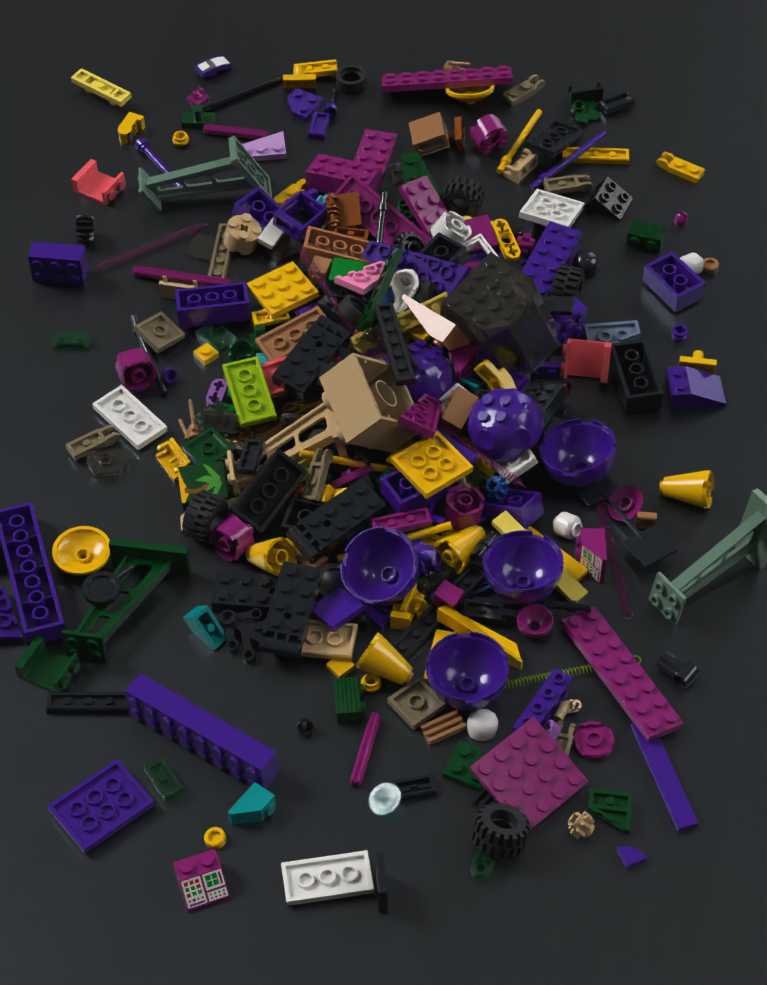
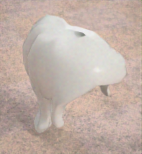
M403 269L395 272L389 287L392 285L393 305L396 315L408 308V305L402 298L403 294L412 298L419 288L418 275L413 269Z

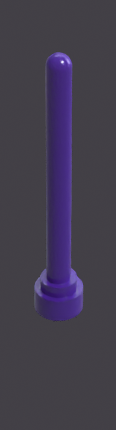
M140 138L136 141L135 148L139 152L145 153L163 173L171 172L153 153L149 142L145 138ZM179 182L173 183L176 187L182 186Z

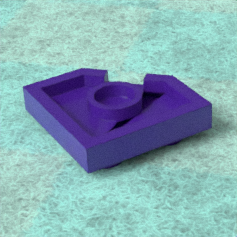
M295 88L287 96L292 117L305 122L324 103L322 97L299 88Z

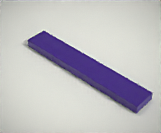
M631 723L633 734L677 832L698 827L696 816L660 737L648 742L636 725Z

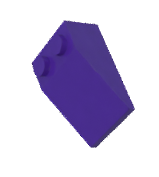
M258 186L234 203L232 216L248 213L259 223L263 231L274 217V212L281 206Z
M687 366L667 367L665 384L671 409L726 406L720 376Z
M508 488V494L502 496L501 500L488 497L489 493H486V491L482 494L484 497L482 512L495 519L506 510L525 530L544 514L541 492Z

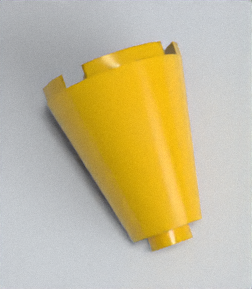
M711 470L664 477L663 481H660L659 491L665 497L702 508H710L713 497L710 495L711 490L714 488V478Z
M473 525L438 540L433 547L439 550L441 554V566L446 571H454L455 573L453 574L455 575L462 573L471 561L470 554L477 548L478 542L486 537V532L481 526Z
M284 537L252 544L248 547L245 554L249 563L277 577L280 575L284 561L297 564V559H295L297 548L290 539Z
M380 633L375 635L356 664V667L400 685H403L404 682L408 684L414 676V673L411 672L413 667Z

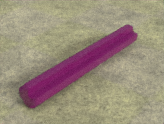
M204 124L203 127L205 134L235 136L248 139H260L268 136L267 130Z
M372 712L369 716L350 778V784L358 787L362 783L381 721L379 713Z

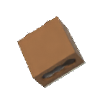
M440 112L409 122L412 143L420 157L450 147L446 125Z

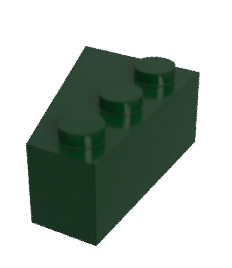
M419 153L401 154L400 167L403 184L427 175L440 197L441 193Z

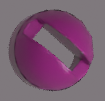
M683 211L678 212L675 215L674 223L677 226H686L688 224L687 213Z

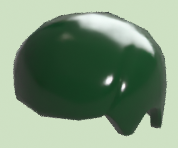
M238 340L229 347L230 355H228L230 363L256 356L255 349L249 340Z

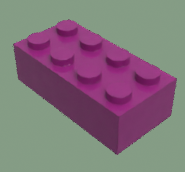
M318 154L305 171L306 189L315 188L319 192L335 193L353 173L376 192L382 184L381 166Z

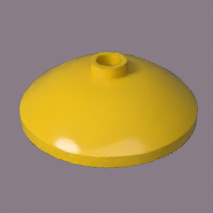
M494 85L445 88L447 95L460 102H466V104H474L477 101L483 100L495 89Z
M78 526L68 529L53 544L52 556L54 563L67 574L81 576L94 573L101 569L111 556L109 549L110 540L103 531L95 527Z

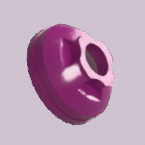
M527 605L518 612V629L528 637H543L552 629L553 615L548 608L542 605ZM536 623L540 626V629L536 631L531 630L529 625Z

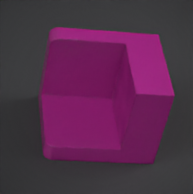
M444 580L434 593L433 604L441 607L445 602L455 607L457 603L462 604L464 602L465 591Z

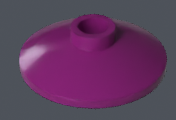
M631 485L618 488L609 498L629 520L633 519L643 506L641 491ZM608 504L610 516L616 521L624 522Z

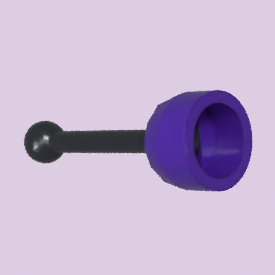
M337 88L332 89L331 103H328L324 108V113H331V117H335L337 114V106L334 104L335 96L338 93Z

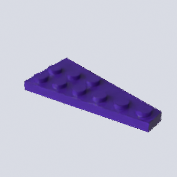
M371 240L362 256L371 263L386 262L388 256L396 247ZM402 249L404 252L395 272L403 269H413L418 275L419 286L422 280H428L437 285L438 288L432 298L447 292L451 299L472 268Z

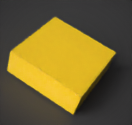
M391 611L390 628L407 630L411 626L410 613Z
M332 659L326 664V668L337 678H343L355 669V664L351 661Z

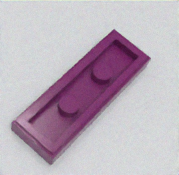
M428 507L371 518L370 523L372 528L383 526L384 528L396 529L403 533L431 527L432 519Z

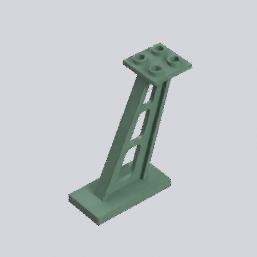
M235 136L228 138L230 157L152 177L142 167L138 168L139 193L158 212L162 211V199L248 188L256 189L258 186L272 198L270 177ZM237 169L243 177L218 180L213 174ZM207 176L211 180L210 182L187 184L185 180ZM175 182H179L182 184V186L160 189L159 187L162 185H167Z
M758 488L753 490L740 526L672 582L661 572L657 573L648 600L674 625L678 624L688 597L744 557L759 570L765 567L767 562V496ZM733 547H735L734 550H732L730 553H728V551H729L730 549H732Z

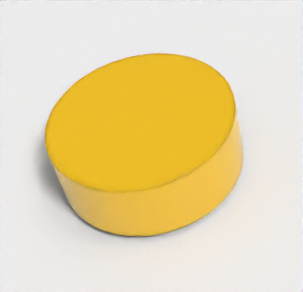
M219 827L208 829L204 835L206 845L211 849L223 847L226 843V835L223 829Z

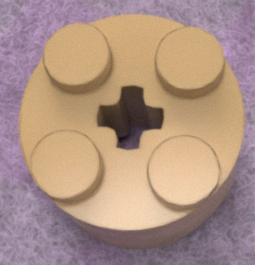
M248 213L233 216L227 223L223 243L233 253L237 251L241 253L240 255L251 254L257 247V238L261 234L262 228Z

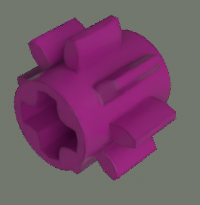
M523 233V236L517 237L516 242L521 254L528 255L529 251L532 252L534 250L536 239H532V234Z

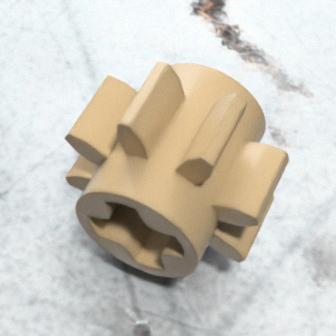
M586 811L582 815L576 812L568 820V829L577 839L580 836L587 838L594 831L595 826L593 823L595 821Z

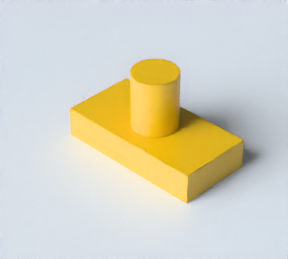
M296 66L295 74L283 75L284 89L316 88V74H304V67Z
M701 350L694 351L693 357L680 356L679 366H687L715 374L717 360L705 359L704 353Z

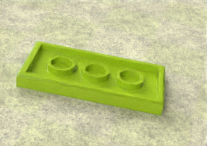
M258 356L223 364L222 369L240 428L277 420V414Z

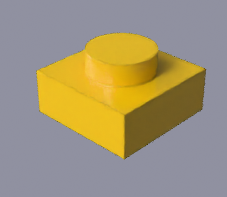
M208 342L193 351L194 357L204 366L219 358V352Z

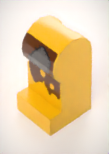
M132 112L127 114L118 127L119 141L121 143H131L137 131L144 130V116Z

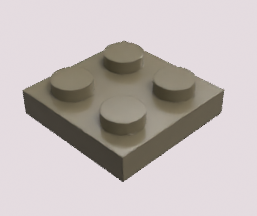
M162 311L134 327V331L157 354L183 340L185 337V333Z
M420 677L387 698V703L413 730L446 708V703L442 702Z

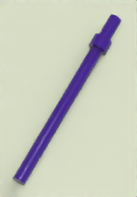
M605 131L600 132L547 173H542L536 181L530 184V188L534 191L543 184L544 179L553 177L605 138L607 133Z

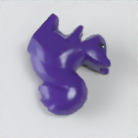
M421 539L413 540L412 543L417 551L420 563L417 578H419L421 572L428 576V569L430 567L435 568L437 572H441V554L439 550L424 544V541Z

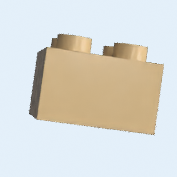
M352 353L319 377L325 391L322 393V400L326 407L334 412L338 422L335 430L343 443L392 453L418 435V432L397 423L400 416L404 415L405 411L410 409L414 402L406 385L396 386L390 363Z

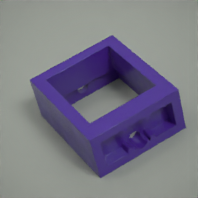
M300 190L274 212L273 225L301 242L306 237L308 226L317 228L326 220L327 207ZM298 207L303 208L314 216L305 225L289 216Z

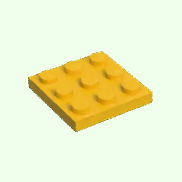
M293 261L246 283L247 289L272 319L320 297L319 291Z
M438 430L432 439L425 437L391 457V463L426 499L473 472V466Z

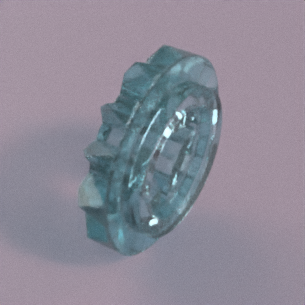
M382 783L376 786L369 797V806L372 811L377 815L385 816L390 812L395 813V809L397 806H400V799L402 798L400 789L393 783ZM387 794L390 800H387V804L385 806L382 800H385V796Z

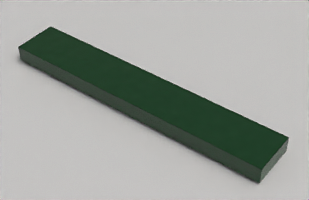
M400 247L396 248L385 262L359 323L358 329L361 332L367 330L375 321L374 305L382 304L404 252Z

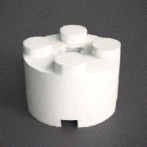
M453 211L444 212L431 227L433 237L440 232L460 244L466 242L471 236L472 230L469 225L466 226L464 224L465 219Z

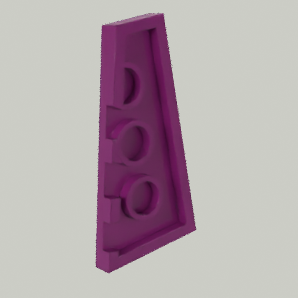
M425 393L417 400L416 404L414 403L410 409L405 411L404 415L400 416L397 423L418 432L422 437L432 439L436 433L442 401Z

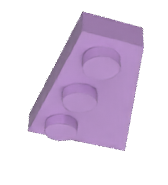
M283 131L242 144L256 161L286 159Z

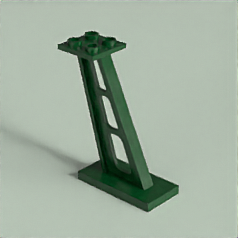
M110 538V555L113 568H116L113 574H116L129 563L134 566V571L149 573L133 589L122 588L132 571L119 580L121 593L130 595L114 613L104 612L108 606L98 607L92 605L76 631L62 630L67 656H72L75 652L78 653L79 658L106 661L105 642L166 575L190 577L191 566L188 547ZM100 618L109 619L97 634L90 633Z

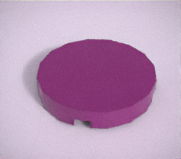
M595 721L583 723L573 734L575 751L587 760L598 761L605 759L614 748L615 736L609 727L603 726V723Z

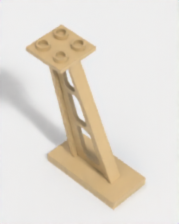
M323 402L265 441L266 444L261 459L265 456L268 458L274 449L281 447L292 439H295V446L284 453L294 461L303 458L299 457L301 449L315 452L316 449L324 448L333 442L337 447L340 457L349 458L347 444L343 443L336 433L335 427L338 425L334 412L329 410ZM321 420H326L327 428L325 431L300 443L299 436L301 433ZM228 450V459H225V463L230 473L227 474L229 484L233 485L235 496H239L254 475L238 474L236 469L239 460L235 461L231 450Z

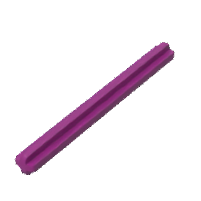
M135 265L132 269L134 276L162 280V276H166L167 281L193 284V280H197L198 285L202 286L232 283L231 279L158 268Z

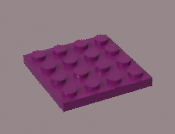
M534 716L469 768L497 803L512 805V807L518 808L520 812L526 815V818L529 819L530 830L589 782Z

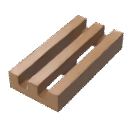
M458 710L420 726V730L429 745L467 729V725L463 722V718L459 716ZM455 724H459V725H457V726H455V727L450 728V729L447 730V728H449V727H451V726H453V725H455ZM439 731L441 732L435 736L430 737V735H433Z

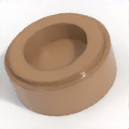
M705 258L703 260L704 273L715 274L718 272L719 262L716 259Z

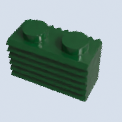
M633 219L627 233L626 244H630L633 247L647 248L650 251H660L665 240L666 226L663 227L662 225L649 224V222L646 223L645 221Z
M357 676L335 678L334 693L337 723L362 721V714H366L365 701L360 700V696H364L363 684H359Z

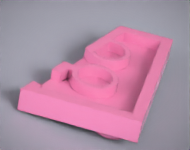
M379 261L364 266L363 270L358 272L352 270L344 277L341 275L335 276L334 283L358 294L365 295L375 288L385 262Z

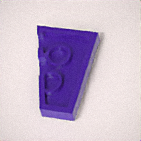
M0 588V641L23 642V635L14 616L6 588Z

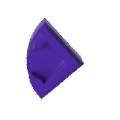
M629 846L617 848L616 852L626 869L646 862L645 855L636 848Z

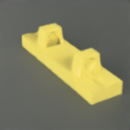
M82 68L71 77L72 83L84 88L86 93H94L108 100L113 106L118 105L122 107L132 98L131 92Z

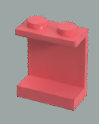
M90 159L71 179L74 192L104 205L113 200L126 186L123 172H120L116 178L98 171L97 161Z
M567 339V344H563L562 355H566L565 362H561L560 372L564 373L563 379H567L568 375L600 378V382L608 383L612 343Z

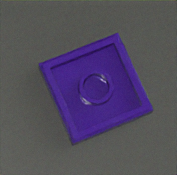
M339 587L315 604L312 615L335 632L364 612L365 606Z

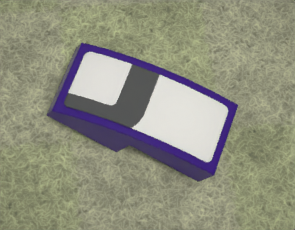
M217 56L195 65L194 69L202 77L216 76L219 70H231L232 63L225 56Z

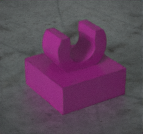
M199 86L197 91H192L187 100L193 106L201 105L210 100V96Z

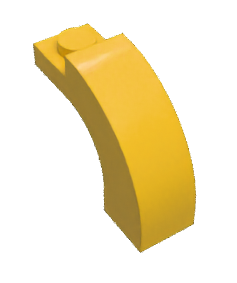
M487 359L474 368V371L489 385L491 390L498 388L516 389L512 377L504 367L498 370Z

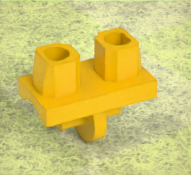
M417 583L401 600L403 602L394 603L392 611L410 613L411 622L415 613H418L419 610H425L428 605L424 599L425 595L417 590Z

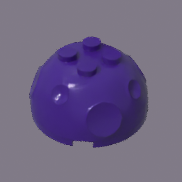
M417 339L415 343L406 344L419 367L417 371H413L415 384L406 385L412 400L417 402L425 393L440 399L453 387L454 382L453 367L444 355L443 349L428 345L420 339Z
M498 388L491 390L475 402L468 416L467 430L473 446L476 447L475 449L478 448V452L480 450L481 453L484 452L483 456L485 455V458L489 456V459L492 458V461L505 462L521 457L520 454L529 447L531 449L534 447L542 434L544 421L539 406L531 396L514 388Z
M581 418L567 420L554 426L544 435L543 443L539 447L540 458L545 470L552 479L568 487H586L601 481L612 469L616 456L615 437L611 429L600 421L592 419V422H581Z
M383 526L373 527L358 534L346 547L343 563L340 564V573L344 586L356 599L370 605L389 606L397 601H401L415 586L420 568L419 558L412 541L404 533L396 529L384 528Z
M529 530L512 531L497 537L490 543V547L484 553L483 558L485 577L491 588L500 598L515 604H532L552 594V591L561 579L564 565L563 554L557 543L544 535V538L533 535L532 531Z
M470 631V634L457 635L456 632L442 638L433 646L428 655L426 674L433 692L442 702L457 710L474 711L487 706L500 697L508 680L509 665L506 652L491 637L478 632Z

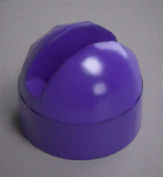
M166 367L162 371V377L166 382L172 383L177 379L178 373L174 368Z

